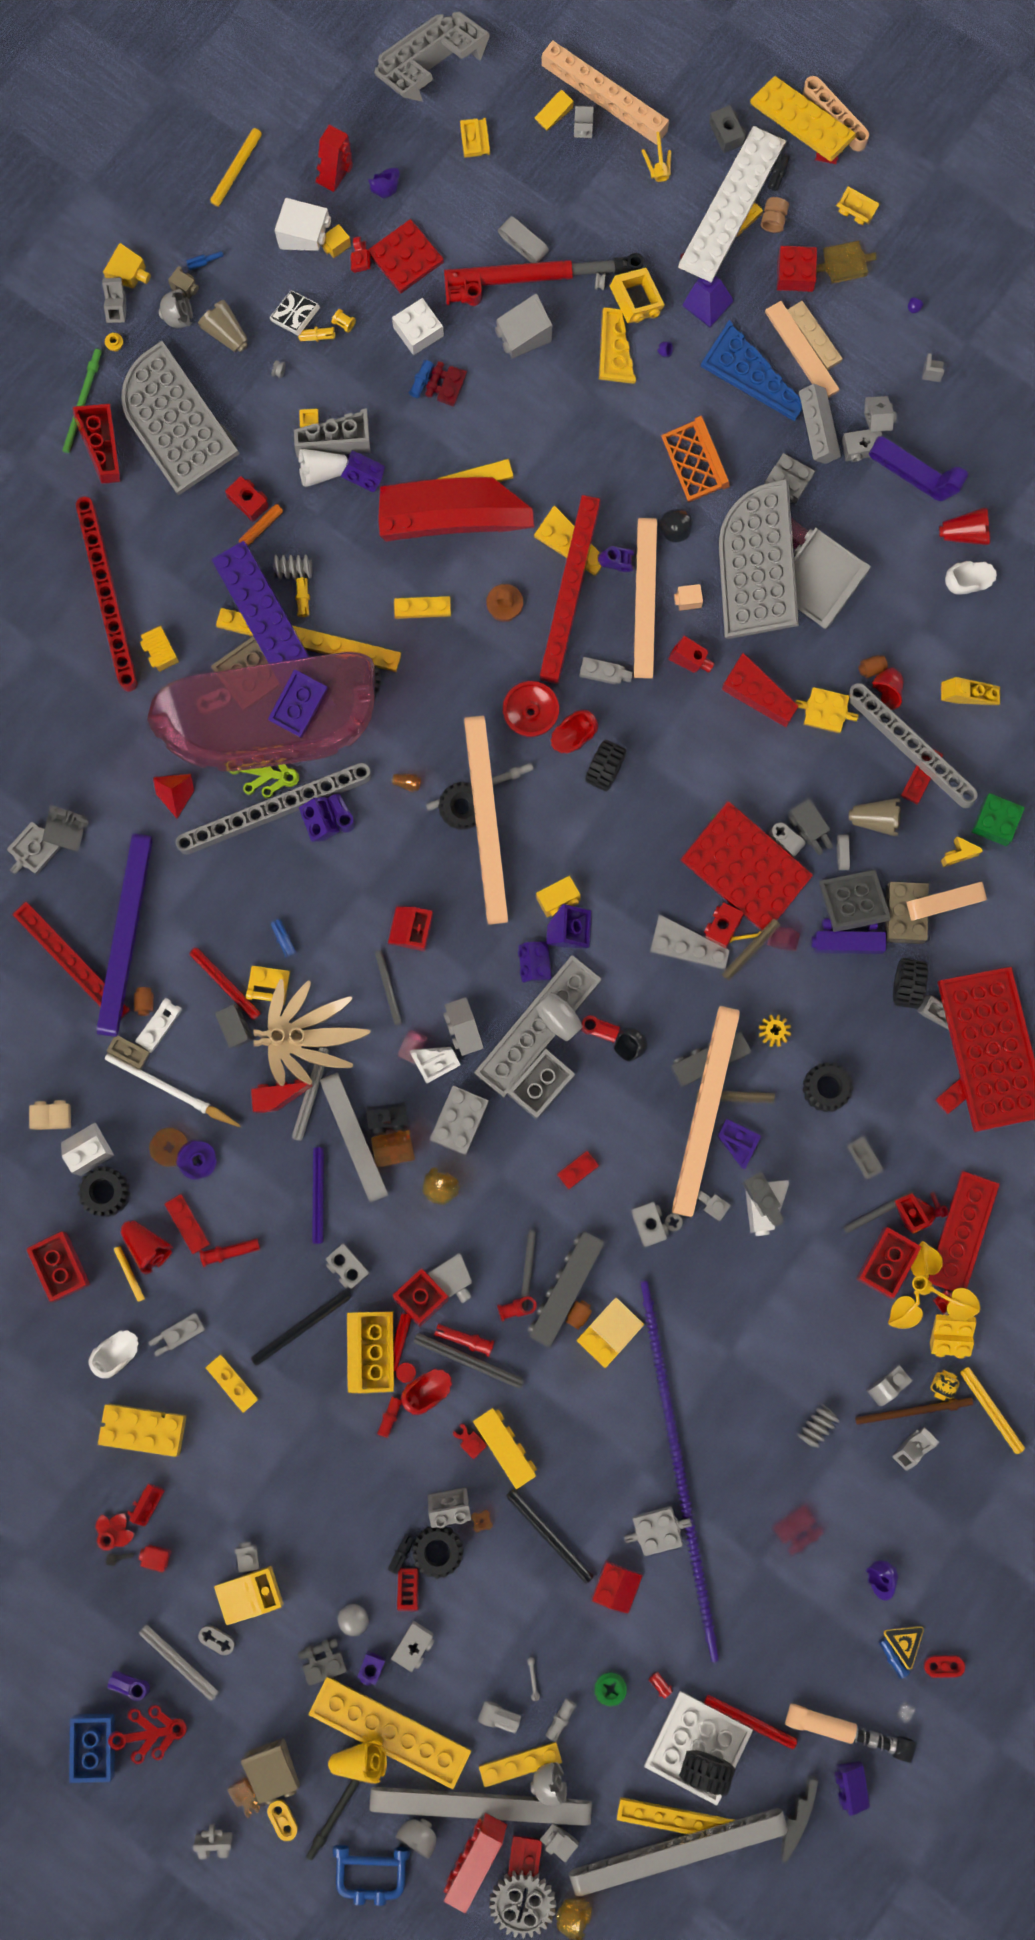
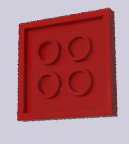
M411 219L368 249L370 257L400 294L444 263L442 256Z

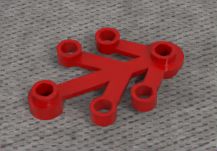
M151 1705L148 1708V1715L152 1718H157L165 1725V1727L157 1728L144 1718L138 1709L133 1708L128 1712L129 1720L137 1722L146 1730L122 1734L118 1731L113 1732L108 1738V1744L111 1748L120 1750L126 1743L145 1740L139 1750H135L131 1754V1760L135 1764H141L144 1761V1756L158 1737L166 1736L159 1746L151 1750L152 1758L161 1760L172 1741L181 1739L185 1735L187 1730L185 1722L179 1718L171 1720L161 1712L159 1706ZM157 1708V1713L152 1715V1709ZM133 1712L138 1713L135 1719L131 1717ZM175 1725L179 1726L177 1732H173V1727ZM118 1736L119 1741L118 1743L114 1744L113 1738ZM160 1750L161 1754L155 1757V1751ZM136 1754L141 1755L138 1761L134 1759Z

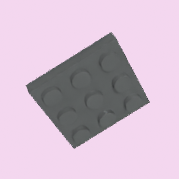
M875 870L819 881L820 890L834 932L890 921L891 916Z

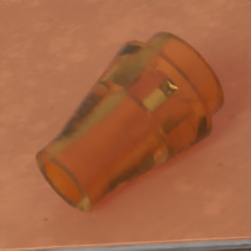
M394 773L392 785L399 786L412 793L414 791L418 792L421 785V777H418L417 774Z

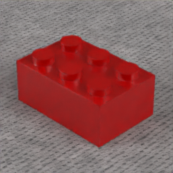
M888 1227L883 1228L856 1280L889 1299H894L922 1246Z
M61 1231L26 1248L50 1302H57L90 1286V1282L67 1232Z

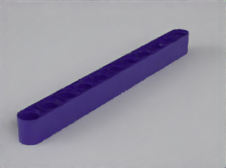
M133 833L131 837L97 1023V1035L117 1037L119 1033L153 844V836Z

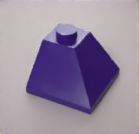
M715 276L712 283L699 278L682 306L711 328L734 300L723 282Z
M562 904L547 925L546 944L558 947L589 948L591 910Z

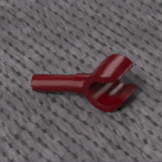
M935 1192L930 1193L935 1206L933 1209L934 1216L942 1218L948 1216V1208L940 1206Z

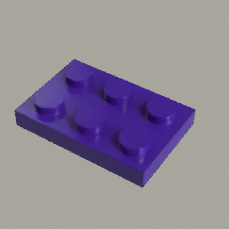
M294 669L268 720L302 738L329 687Z

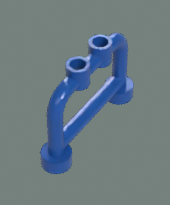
M333 1846V1857L337 1858L336 1888L341 1896L354 1899L353 1903L355 1905L366 1904V1899H374V1905L378 1906L386 1905V1900H393L401 1896L405 1888L406 1860L410 1859V1848H394V1857L349 1856V1846ZM344 1866H398L397 1887L393 1891H386L384 1889L373 1891L362 1888L348 1890L344 1886Z

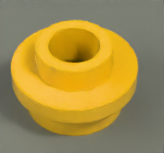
M110 333L105 338V345L111 351H119L123 346V338L118 333Z

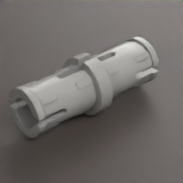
M565 1698L562 1707L554 1715V1720L545 1734L555 1742L558 1740L564 1727L568 1725V1720L577 1706L570 1699Z

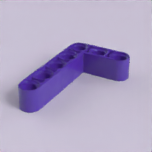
M881 436L876 438L868 453L873 460L937 501H944L959 493L969 475L966 470L960 467H954L940 474L890 440Z

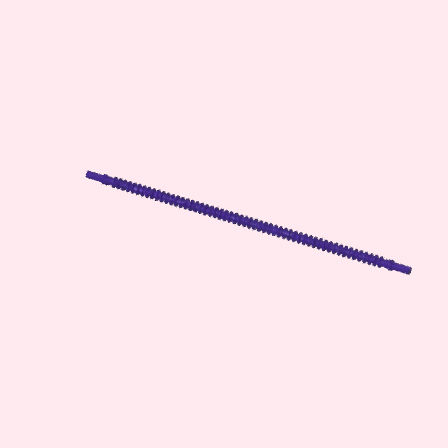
M648 1281L640 1282L644 1299L642 1305L646 1310L644 1316H647L645 1321L648 1322L646 1327H649L647 1332L650 1333V1336L648 1338L651 1339V1350L654 1352L652 1356L655 1357L653 1362L656 1363L654 1367L657 1368L655 1371L658 1374L656 1379H659V1382H657L660 1385L658 1390H661L659 1396H662L660 1401L663 1402L661 1407L664 1408V1411L662 1413H665L663 1418L666 1419V1422L664 1424L667 1425L666 1430L669 1432L667 1436L670 1437L668 1442L671 1443L669 1448L672 1449L670 1453L673 1454V1457H671L674 1460L672 1465H675L673 1471H676L674 1475L677 1477L675 1482L678 1483L676 1488H679V1500L682 1502L680 1503V1506L683 1507L681 1512L684 1513L682 1517L685 1519L690 1518L692 1527L684 1529H687L685 1535H688L686 1541H689L687 1545L690 1547L688 1552L691 1553L689 1558L692 1559L691 1564L694 1566L692 1570L695 1571L693 1576L696 1577L694 1579V1582L697 1583L695 1588H698L696 1594H699L697 1599L700 1600V1603H698L701 1606L699 1611L702 1612L700 1617L703 1618L702 1623L705 1625L703 1626V1629L706 1631L705 1642H708L711 1662L719 1661L715 1642L717 1636L713 1631L715 1625H712L714 1619H711L713 1614L710 1613L712 1608L709 1607L710 1601L707 1600L709 1595L706 1594L708 1590L705 1589L707 1586L704 1583L706 1578L703 1577L705 1572H702L704 1566H701L703 1561L700 1560L702 1555L699 1554V1542L696 1541L698 1537L695 1536L697 1531L694 1530L696 1527L693 1524L695 1519H692L694 1513H691V1510H693L690 1507L692 1502L689 1501L691 1496H688V1484L685 1483L687 1478L684 1477L686 1475L683 1471L685 1467L682 1466L684 1463L681 1460L683 1455H680V1452H682L679 1449L681 1444L678 1443L680 1438H677L679 1432H676L678 1427L675 1426L677 1421L674 1420L675 1415L672 1413L674 1409L671 1408L673 1403L670 1402L672 1398L669 1397L671 1394L668 1391L670 1386H667L669 1380H666L668 1375L665 1374V1371L667 1369H664L666 1364L663 1363L665 1358L662 1357V1354L664 1352H661L663 1347L660 1346V1343L662 1341L659 1340V1329L656 1328L658 1323L655 1322L657 1318L654 1317L656 1312L653 1310L654 1300H651Z

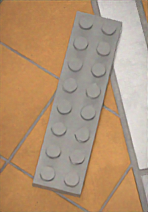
M572 955L474 1074L504 1098L508 1094L507 1092L556 1036L544 1024L537 1012L536 1006L550 993H553L566 1001L576 1012L602 979Z

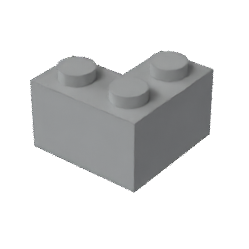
M467 998L445 1004L446 1012L443 1015L450 1035H455V1038L452 1039L455 1050L459 1049L463 1056L483 1049Z

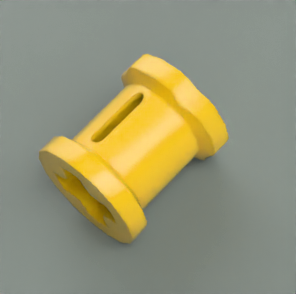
M338 309L332 318V324L341 326L347 333L352 330L356 322L354 317L350 318L341 309Z

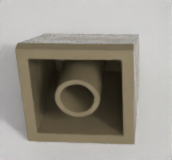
M285 1738L249 1750L244 1754L241 1763L259 1804L264 1802L266 1805L277 1801L279 1796L289 1797L297 1793L296 1790H298L300 1783Z

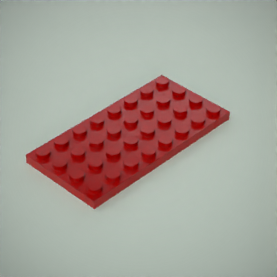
M1012 967L938 981L974 1132L1035 1120V1059Z

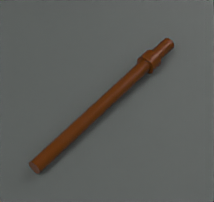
M972 1397L958 1400L952 1398L941 1403L855 1417V1423L859 1425L948 1409L954 1411L960 1407L973 1405Z

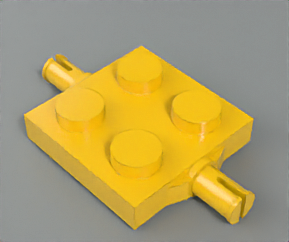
M813 687L807 702L797 699L795 701L798 708L805 709L803 725L841 733L843 722L846 719L855 722L858 719V714L848 712V695Z

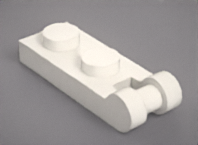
M165 998L135 1042L152 1053L180 1015L182 1008L178 1005L174 1006L171 1000ZM166 1010L171 1012L169 1017L164 1015Z

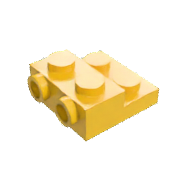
M936 1314L930 1339L931 1354H935L937 1357L954 1355L959 1359H963L965 1356L971 1357L974 1345L973 1335L977 1323L976 1317L966 1321H957L949 1315Z

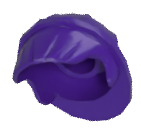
M389 168L379 175L374 174L373 179L368 178L371 192L381 198L391 197L396 193L400 171L397 168Z
M874 1561L865 1570L869 1576L868 1583L871 1584L874 1593L879 1599L888 1601L893 1598L899 1579L897 1570L887 1561Z

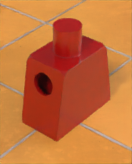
M683 636L676 643L668 660L694 673L700 668L709 673L714 665V662L706 658L709 651L686 636Z

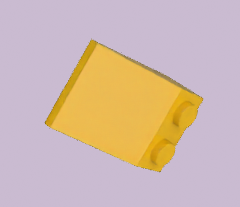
M615 1297L576 1341L606 1368L644 1326V1323Z

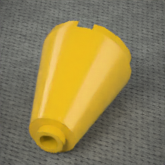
M371 1740L332 1754L328 1761V1767L334 1775L375 1784L379 1783L380 1777H384L386 1773L387 1756L386 1752H382L380 1748L383 1745L377 1740Z

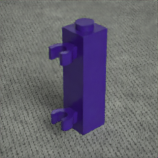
M824 918L822 920V931H816L814 936H811V948H814V953L883 954L886 952V932H877L878 923L868 925V932L831 931L830 919Z

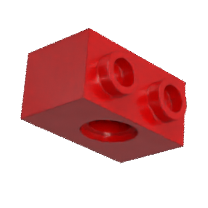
M240 476L225 490L227 498L254 522L269 508L268 498L263 492L260 491L258 493L254 489V484L249 479L245 480ZM248 495L253 496L250 500H244Z
M723 902L721 907L717 906L713 914L715 919L712 923H708L704 933H706V939L727 949L744 917V912ZM721 921L727 922L728 927L726 929H720L718 927V923Z

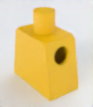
M121 243L117 246L103 271L105 278H122L123 286L135 288L138 281L147 284L151 278V274L145 271L144 260Z

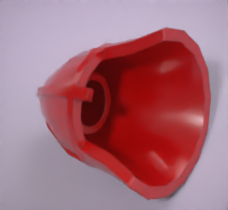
M891 667L875 677L872 687L882 693L881 701L890 710L900 707L904 680L901 673Z

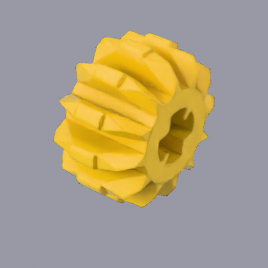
M769 1015V1021L764 1018L762 1020L764 1025H759L758 1027L764 1031L759 1033V1037L765 1036L766 1038L762 1042L766 1043L769 1040L770 1047L774 1045V1042L777 1047H780L781 1041L783 1043L788 1041L785 1036H791V1033L786 1031L791 1028V1025H784L787 1021L786 1018L779 1021L780 1015H777L775 1020L772 1015ZM773 1026H775V1029H779L777 1035L772 1034L770 1031Z

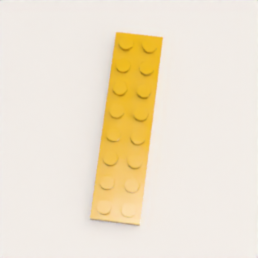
M326 1677L308 1714L362 1743L371 1740L379 1741L383 1745L380 1747L382 1752H386L387 1756L451 1789H454L471 1753V1750L329 1677Z

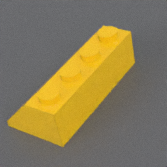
M393 1312L347 1313L348 1393L394 1392Z

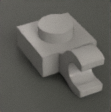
M698 1192L697 1199L706 1205L703 1210L716 1220L721 1221L731 1205L716 1194L710 1198L704 1192Z

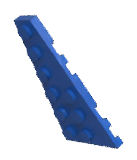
M729 320L702 361L701 367L791 420L796 421L803 410L800 397L782 381V377L773 371L771 365L754 346H751L746 341L745 336L738 332L733 326L734 324Z

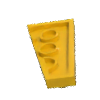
M604 307L602 310L599 380L635 384L636 378L633 373L632 359H630L629 344L626 339V329L620 309Z
M554 505L535 532L534 538L567 558L574 525ZM591 544L585 570L596 576L602 568L597 559L600 552Z

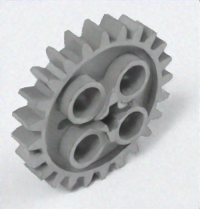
M523 1870L520 1871V1875L512 1871L511 1878L505 1874L504 1881L499 1879L498 1886H493L494 1893L490 1894L489 1908H491L490 1915L495 1916L494 1923L500 1922V1930L506 1927L507 1935L513 1931L514 1938L517 1937L518 1933H521L523 1939L526 1933H529L532 1938L533 1931L541 1934V1927L547 1929V1922L552 1923V1916L555 1915L554 1907H556V1900H553L555 1899V1893L551 1892V1885L545 1886V1878L539 1881V1874L531 1877V1871L527 1875H524ZM528 1888L526 1893V1902L523 1905L521 1920H517L520 1911V1906L522 1904L524 1889ZM516 1890V1891H518L519 1893H518V1894H513V1893H511V1891ZM537 1895L539 1898L533 1899L531 1896ZM507 1910H513L514 1912L508 1913ZM531 1914L534 1915V1917L528 1918L526 1915Z

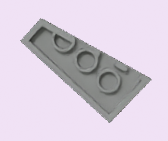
M659 914L650 952L725 970L729 954L728 949Z

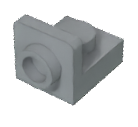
M251 1542L239 1543V1547L234 1549L237 1554L239 1573L260 1569L257 1545H251Z

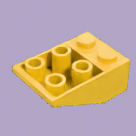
M272 1566L214 1586L226 1625L265 1614L284 1605Z

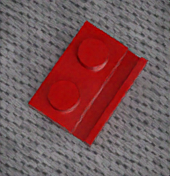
M513 1835L508 1876L510 1878L512 1877V1871H515L517 1875H520L521 1870H523L524 1875L531 1871V1877H535L538 1874L542 1847L540 1839Z

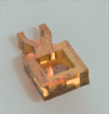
M247 1778L228 1787L227 1791L237 1808L243 1805L247 1818L251 1816L249 1808H253L256 1814L260 1811L259 1805L253 1801L256 1795Z

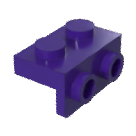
M352 450L341 477L371 492H375L382 480L385 466Z
M526 942L518 946L521 967L520 975L523 983L552 979L547 942Z

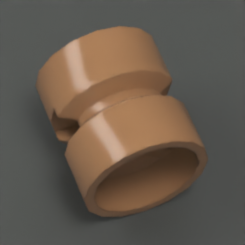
M779 197L768 198L761 227L772 233L783 231L789 203Z

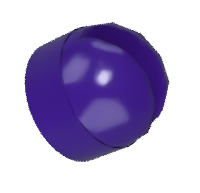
M911 297L908 302V310L914 314L918 313L924 303L917 298Z
M665 341L658 345L660 348L657 351L660 356L670 357L672 355L673 345L671 342Z

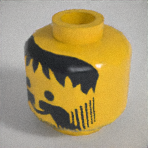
M945 1370L937 1372L930 1386V1389L935 1392L934 1397L943 1401L946 1398H954L959 1386V1381L956 1379L957 1376Z

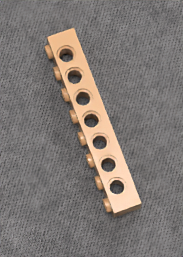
M552 41L542 53V66L656 145V133L660 132V139H662L668 132L669 120L555 41Z

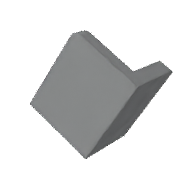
M928 353L924 362L922 379L940 382L944 374V362L931 360L932 354Z

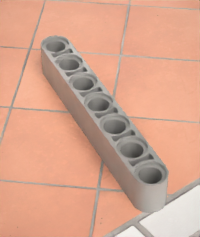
M338 1072L320 1079L370 1203L388 1196L386 1187Z

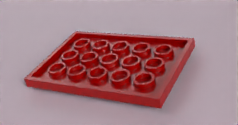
M726 801L679 859L734 908L744 912V916L761 931L766 928L769 922L771 923L772 919L776 921L813 876L811 872L729 801Z

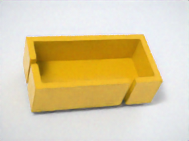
M105 1404L102 1423H105V1426L100 1428L98 1445L174 1457L180 1456L187 1415L165 1414V1412Z

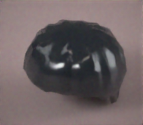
M675 509L667 511L660 522L664 537L670 542L684 541L690 535L692 518L684 510Z
M624 1028L617 1035L614 1050L624 1061L632 1062L646 1053V1037L635 1028Z

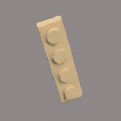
M803 301L787 309L826 370L842 362L843 358Z

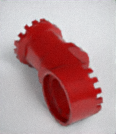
M527 1296L502 1306L498 1304L497 1307L501 1321L504 1322L507 1318L521 1317L533 1313L536 1310V1301L532 1297ZM529 1299L533 1302L532 1310L525 1311L522 1308L524 1300Z

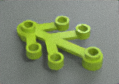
M254 747L251 754L259 761L263 768L241 764L237 758L229 759L226 764L231 774L243 772L260 776L251 783L244 784L243 790L247 795L254 794L256 788L272 778L278 779V781L270 787L265 786L261 791L266 799L272 798L274 792L283 786L293 787L299 782L298 772L286 766L282 760L281 753L277 750L270 753V759L272 762L277 763L281 772L272 769L260 747ZM256 750L261 751L260 755L258 756L254 755V752ZM274 754L279 755L278 759H273L272 757ZM236 764L238 769L232 770V766ZM289 775H292L293 780L288 781L287 777ZM248 786H252V790L250 792L246 791V788ZM266 790L271 791L269 795L264 794Z

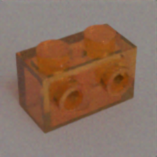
M409 1130L371 1138L377 1167L415 1160Z

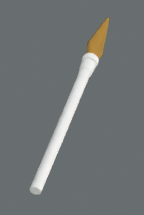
M107 1053L105 1056V1060L187 1102L202 1113H207L210 1117L222 1122L241 1127L240 1124L218 1108L210 1106L209 1103H205L110 1053Z

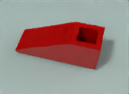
M294 1080V1084H287L285 1082L284 1086H280L278 1082H276V1086L270 1087L269 1084H259L257 1088L251 1089L253 1112L266 1113L278 1111L313 1087V1085H309L301 1080Z

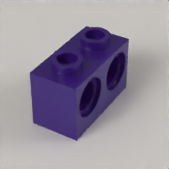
M327 797L313 798L299 807L312 842L325 841L340 832Z

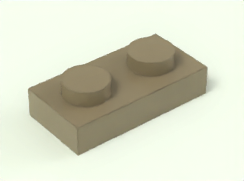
M120 1036L114 1037L106 1050L108 1053L139 1069H142L150 1055V1052Z

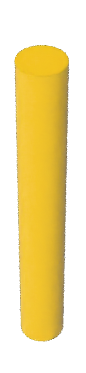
M121 1246L114 1248V1252L137 1301L145 1300Z

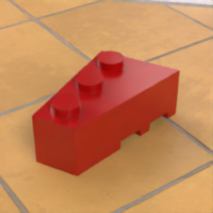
M330 124L319 142L318 157L321 158V165H317V170L320 171V174L316 177V183L335 192L345 174L351 171L353 163L348 134Z

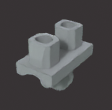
M210 1824L209 1831H202V1834L195 1835L193 1852L197 1851L199 1859H207L210 1857V1851L217 1850L219 1858H227L232 1844V1832L223 1833V1830H215V1824Z

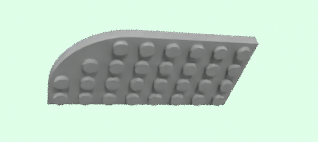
M163 341L147 350L134 362L123 383V411L128 422L179 496L240 453Z
M781 480L758 486L744 494L732 506L721 527L719 555L725 638L727 639L799 626L789 483L787 480Z

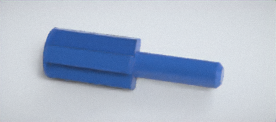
M220 251L208 256L203 254L186 260L189 270L207 265V262L223 257V253Z

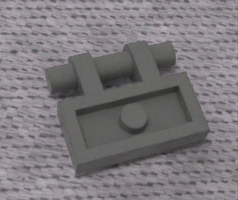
M336 1638L330 1641L328 1639L324 1640L322 1644L314 1647L310 1645L305 1647V1650L298 1652L300 1660L308 1658L310 1662L302 1666L309 1686L324 1681L326 1677L332 1678L348 1671L341 1651L333 1654L332 1648L339 1646ZM325 1651L326 1657L316 1660L315 1655Z

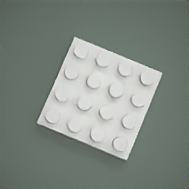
M679 1691L644 1767L718 1805L722 1795H715L694 1788L679 1777L686 1751L698 1750L722 1758L736 1767L753 1729Z

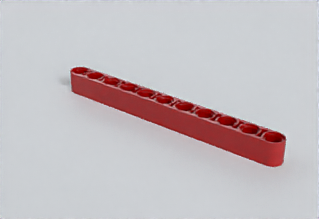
M82 496L76 501V509L117 680L122 689L131 692L137 688L138 682L100 524L93 502L89 497ZM85 505H90L87 510H82ZM90 522H93V523H94L93 526H91V527H86V525H87L88 523H90ZM92 540H98L96 544H90ZM96 557H102L99 562L94 561ZM101 574H107L104 579H98ZM111 591L108 596H103L104 592ZM110 608L115 609L112 614H107ZM113 626H119L117 631H111ZM118 643H123L122 648L115 649ZM121 661H128L125 666H119ZM126 678H132L129 684H123Z

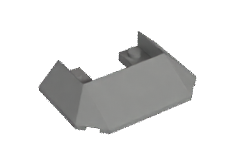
M455 12L449 17H444L443 14L435 15L380 54L378 58L379 65L375 68L374 73L402 97L423 102L419 89L425 87L433 80L428 70L452 53L461 59L472 54L481 61L490 35L461 12Z

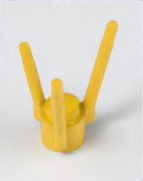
M657 132L659 163L655 164L654 169L645 149H642V154L650 170L651 178H655L657 182H663L671 176V150H668L667 164L663 162L660 132Z

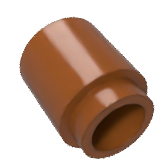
M875 655L861 660L858 669L861 676L870 678L888 669V664L884 655Z
M136 988L134 993V1012H137L139 1016H149L150 1012H153L154 993L152 988Z
M582 1299L580 1302L576 1301L566 1317L568 1318L565 1322L579 1330L593 1312L590 1310L591 1305Z

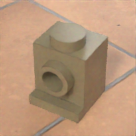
M180 266L177 267L168 279L171 289L182 290L184 293L181 294L188 299L192 295L194 296L199 289L194 277L188 273L184 274Z

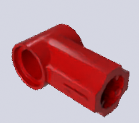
M592 1015L586 1016L581 1022L583 1033L613 1043L620 1028L597 1019ZM588 1020L593 1021L595 1028L588 1030L585 1027V1022Z

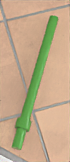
M99 349L94 350L92 359L88 362V372L77 406H85L94 375L99 369L98 362L102 353ZM74 416L62 450L65 453H70L78 428Z

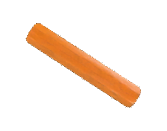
M275 504L239 539V543L245 541L249 546L283 513L282 508Z

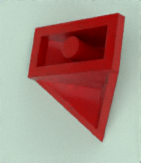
M192 775L153 777L156 795L178 819L194 792Z
M913 1193L895 1200L904 1227L911 1233H916L931 1226L936 1218L933 1214L934 1207L917 1198Z

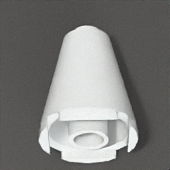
M300 449L298 459L301 462L299 472L302 485L309 487L341 476L348 460L346 455Z

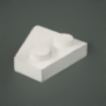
M451 1047L409 1051L426 1083L460 1066Z

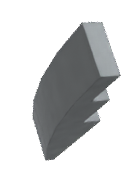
M807 1775L805 1796L796 1795L794 1816L787 1814L785 1816L788 1832L782 1838L780 1852L782 1862L788 1861L808 1823L818 1785V1780L815 1776Z

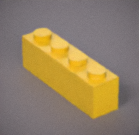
M492 1407L474 1419L473 1423L514 1487L518 1489L536 1477L535 1471L537 1468L532 1460L527 1461L524 1454L526 1451L521 1443L516 1444L513 1437L516 1435L511 1427H505L502 1420L505 1418L500 1410L497 1409L495 1411Z

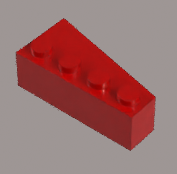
M110 404L72 407L74 419L101 484L120 482Z
M744 653L740 656L722 687L724 692L784 727L788 726L798 708V705Z

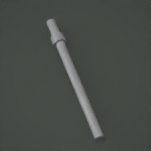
M529 763L519 768L513 767L508 772L493 777L492 785L494 786L511 778L513 780L519 778L521 774L533 770L532 764ZM439 799L427 803V810L430 811L438 808Z

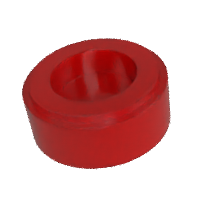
M402 1363L396 1370V1376L401 1382H411L416 1376V1369L411 1363Z

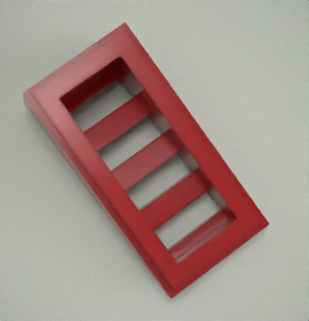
M401 1568L398 1573V1611H418V1568ZM403 1575H414V1579H403ZM403 1584H414V1587H403ZM403 1592H413V1596H403ZM403 1601H413V1604H403Z

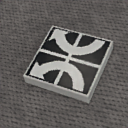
M291 290L270 316V320L299 336L320 309V306Z

